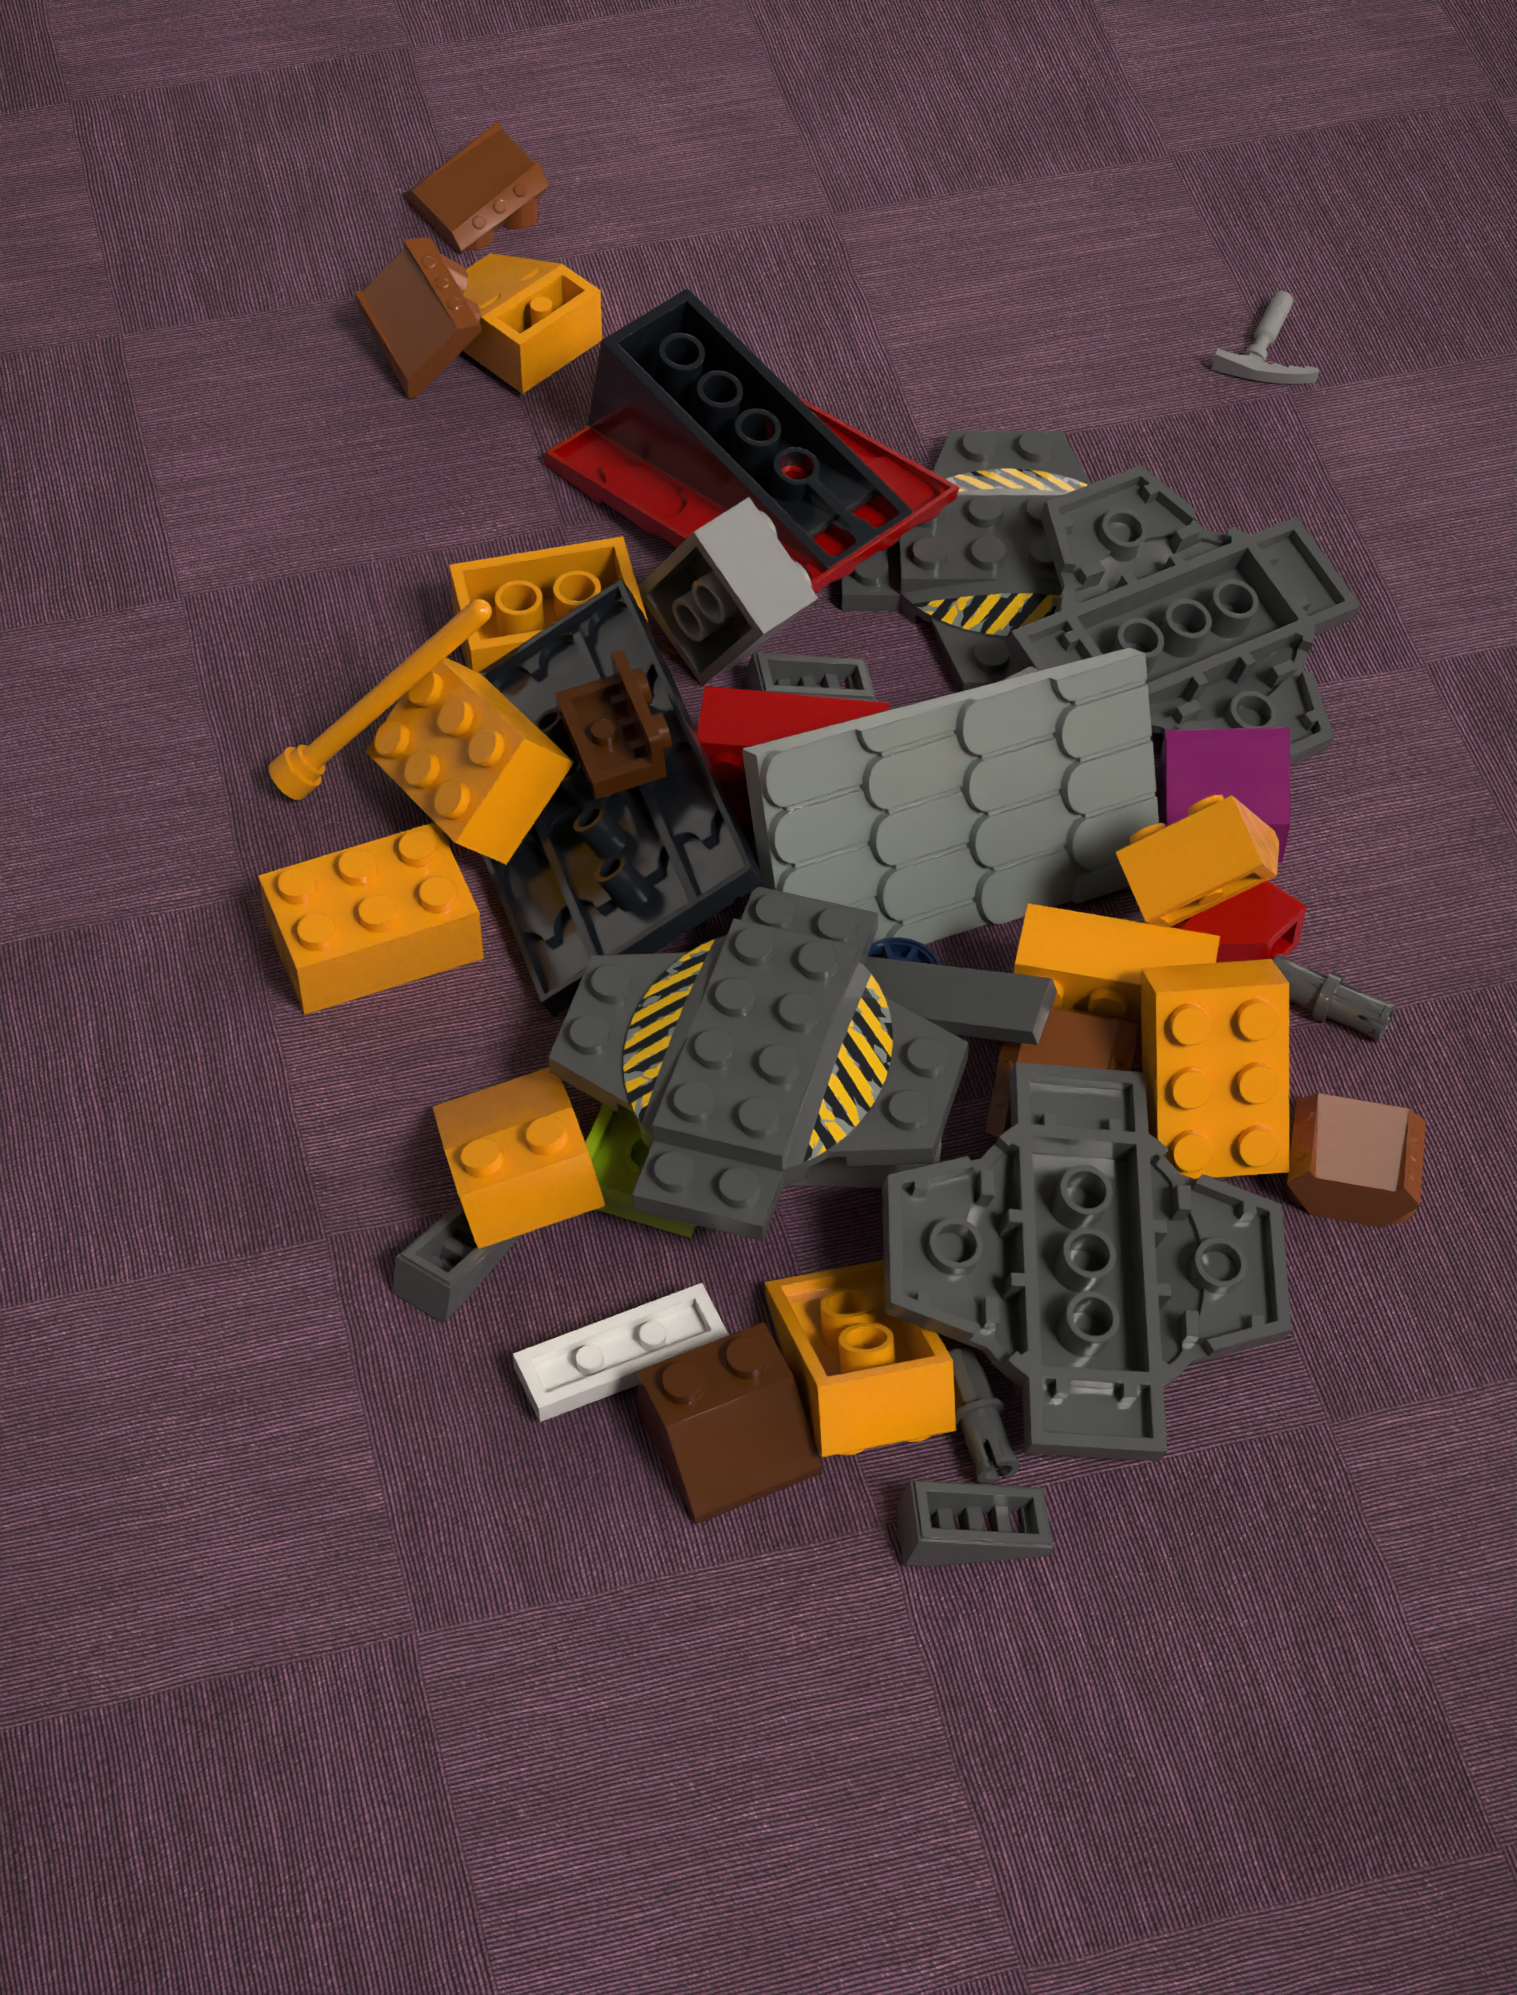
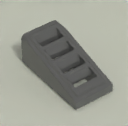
M753 652L743 680V689L877 701L865 659ZM846 680L848 689H840L838 681ZM822 683L823 687H817L816 684Z
M459 1201L396 1256L393 1291L398 1297L440 1322H445L464 1304L521 1235L478 1249L461 1201ZM458 1237L459 1239L463 1240L464 1242H466V1243L470 1244L471 1246L475 1247V1249H473V1248L467 1246L466 1244L462 1243L461 1241L457 1240L456 1238ZM440 1257L444 1258L445 1260L449 1261L450 1263H452V1264H454V1265H456V1266L453 1267L452 1265H450V1264L446 1263L445 1261L441 1260Z
M910 1480L896 1506V1520L904 1566L931 1567L1049 1556L1053 1550L1043 1488ZM1010 1511H1019L1022 1533H1012ZM990 1513L993 1531H984L982 1514ZM953 1516H962L963 1530L955 1529ZM930 1518H933L934 1528H931Z

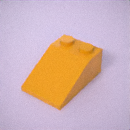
M550 1067L432 1107L453 1180L478 1249L606 1206L585 1140L563 1082L559 1077L550 1073Z
M884 1260L764 1282L766 1299L785 1361L794 1376L813 1440L822 1457L854 1455L867 1448L902 1441L920 1442L932 1435L956 1431L953 1359L936 1332L885 1313Z

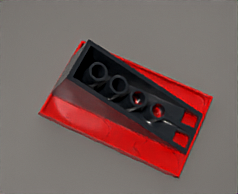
M688 288L601 340L588 426L546 451L544 456L545 466L601 505L605 502L645 532L661 536L676 548L694 531L750 497L756 508L764 512L773 522L777 531V538L791 559L798 562L806 570L815 593L831 582L851 574L858 564L876 552L884 551L893 546L900 536L918 524L935 518L945 506L956 500L960 488L797 396Z

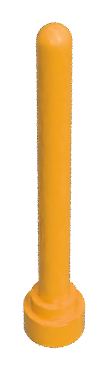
M476 599L470 602L308 746L301 744L297 748H286L269 764V773L276 786L285 795L294 800L304 799L321 784V775L325 772L324 764L490 619L492 614L490 604L483 599Z

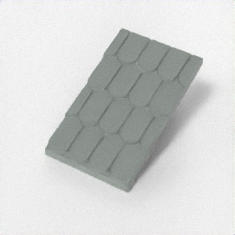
M1126 648L1045 670H1039L1030 666L996 683L743 748L742 755L758 864L765 882L762 887L878 913V929L873 942L885 938L901 937L918 941L924 945L989 923L1004 924L1025 917L1027 903L1055 907L1070 901L1079 904L1130 887L1115 852L1131 845L1129 839L1137 831L1159 823L1158 802L1155 796L1157 790L1153 741L1150 740L1152 728L1148 684L1145 681L1147 679L1146 654L1132 648ZM884 951L875 953L871 957L882 954Z

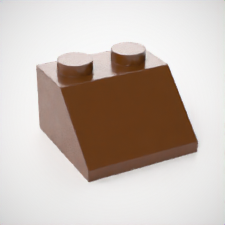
M765 1322L637 1371L639 1415L695 1525L822 1474V1465L794 1376Z

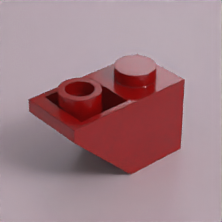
M1267 880L1192 916L1190 919L1179 922L1171 928L1220 936L1216 963L1263 959L1274 960L1279 953L1286 957L1299 944L1307 906Z

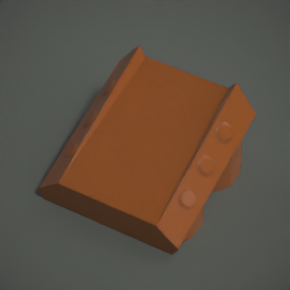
M498 120L480 136L470 141L464 149L433 170L425 178L404 192L407 202L460 255L466 250H478L491 244L494 239V232L502 226L513 230H520L535 224L538 219V202L548 189L549 184L540 160L535 162L502 129Z
M430 237L403 239L405 247L363 291H354L363 318L408 398H417L483 331L479 323L481 313L478 304L463 295L468 283L465 267L440 254Z
M1052 1005L1038 1045L1002 1041L985 1132L999 1138L1005 1131L1011 1128L1009 1073L1015 1062L1131 1071L1140 1022Z
M1315 1093L1297 1098L1291 1132L1289 1172H1286L1283 1188L1286 1197L1296 1206L1305 1208L1309 1215L1380 1228L1390 1223L1398 1224L1407 1221L1414 1215L1415 1209L1420 1207L1426 1121L1411 1109L1323 1093Z

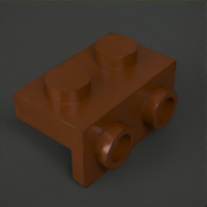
M623 649L610 653L613 675L555 693L558 712L595 799L667 777L663 751L672 748V740L667 723L661 712L651 715L647 705L652 704V695L645 673L642 668L631 669Z

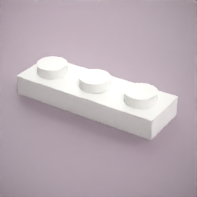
M700 1283L513 1353L514 1369L539 1422L637 1386V1371L729 1336L706 1289Z

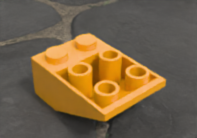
M490 253L466 269L468 283L463 295L478 304L481 313L479 323L483 331L463 351L520 393L524 394L602 340L601 290L565 265Z
M1214 795L1193 804L1187 810L1189 816L1166 827L1164 823H1158L1137 831L1129 839L1131 845L1115 853L1144 920L1149 924L1171 927L1277 876L1279 840L1275 831L1234 796L1231 795L1224 799L1222 795Z

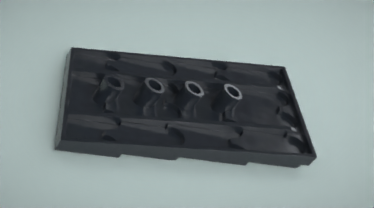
M622 579L479 672L574 761V764L507 865L483 855L540 1001L554 1017L570 1007L591 956L654 954L681 937L682 932L685 930L689 932L733 904L737 897L742 898L765 883L738 818L727 801L708 753L700 743L670 669L663 661L644 613L637 605L633 593ZM623 649L631 669L642 668L645 673L652 695V704L647 705L651 715L661 712L667 723L672 740V748L663 751L667 777L595 799L558 712L555 693L613 675L610 653Z

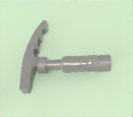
M1286 291L1275 292L1254 333V344L1247 347L1244 355L1234 354L1218 348L1211 370L1269 383H1315L1319 374V369L1316 367L1306 366L1302 368L1292 365L1285 367L1275 362L1272 365L1265 362L1267 358L1266 349L1275 342L1293 305V297Z

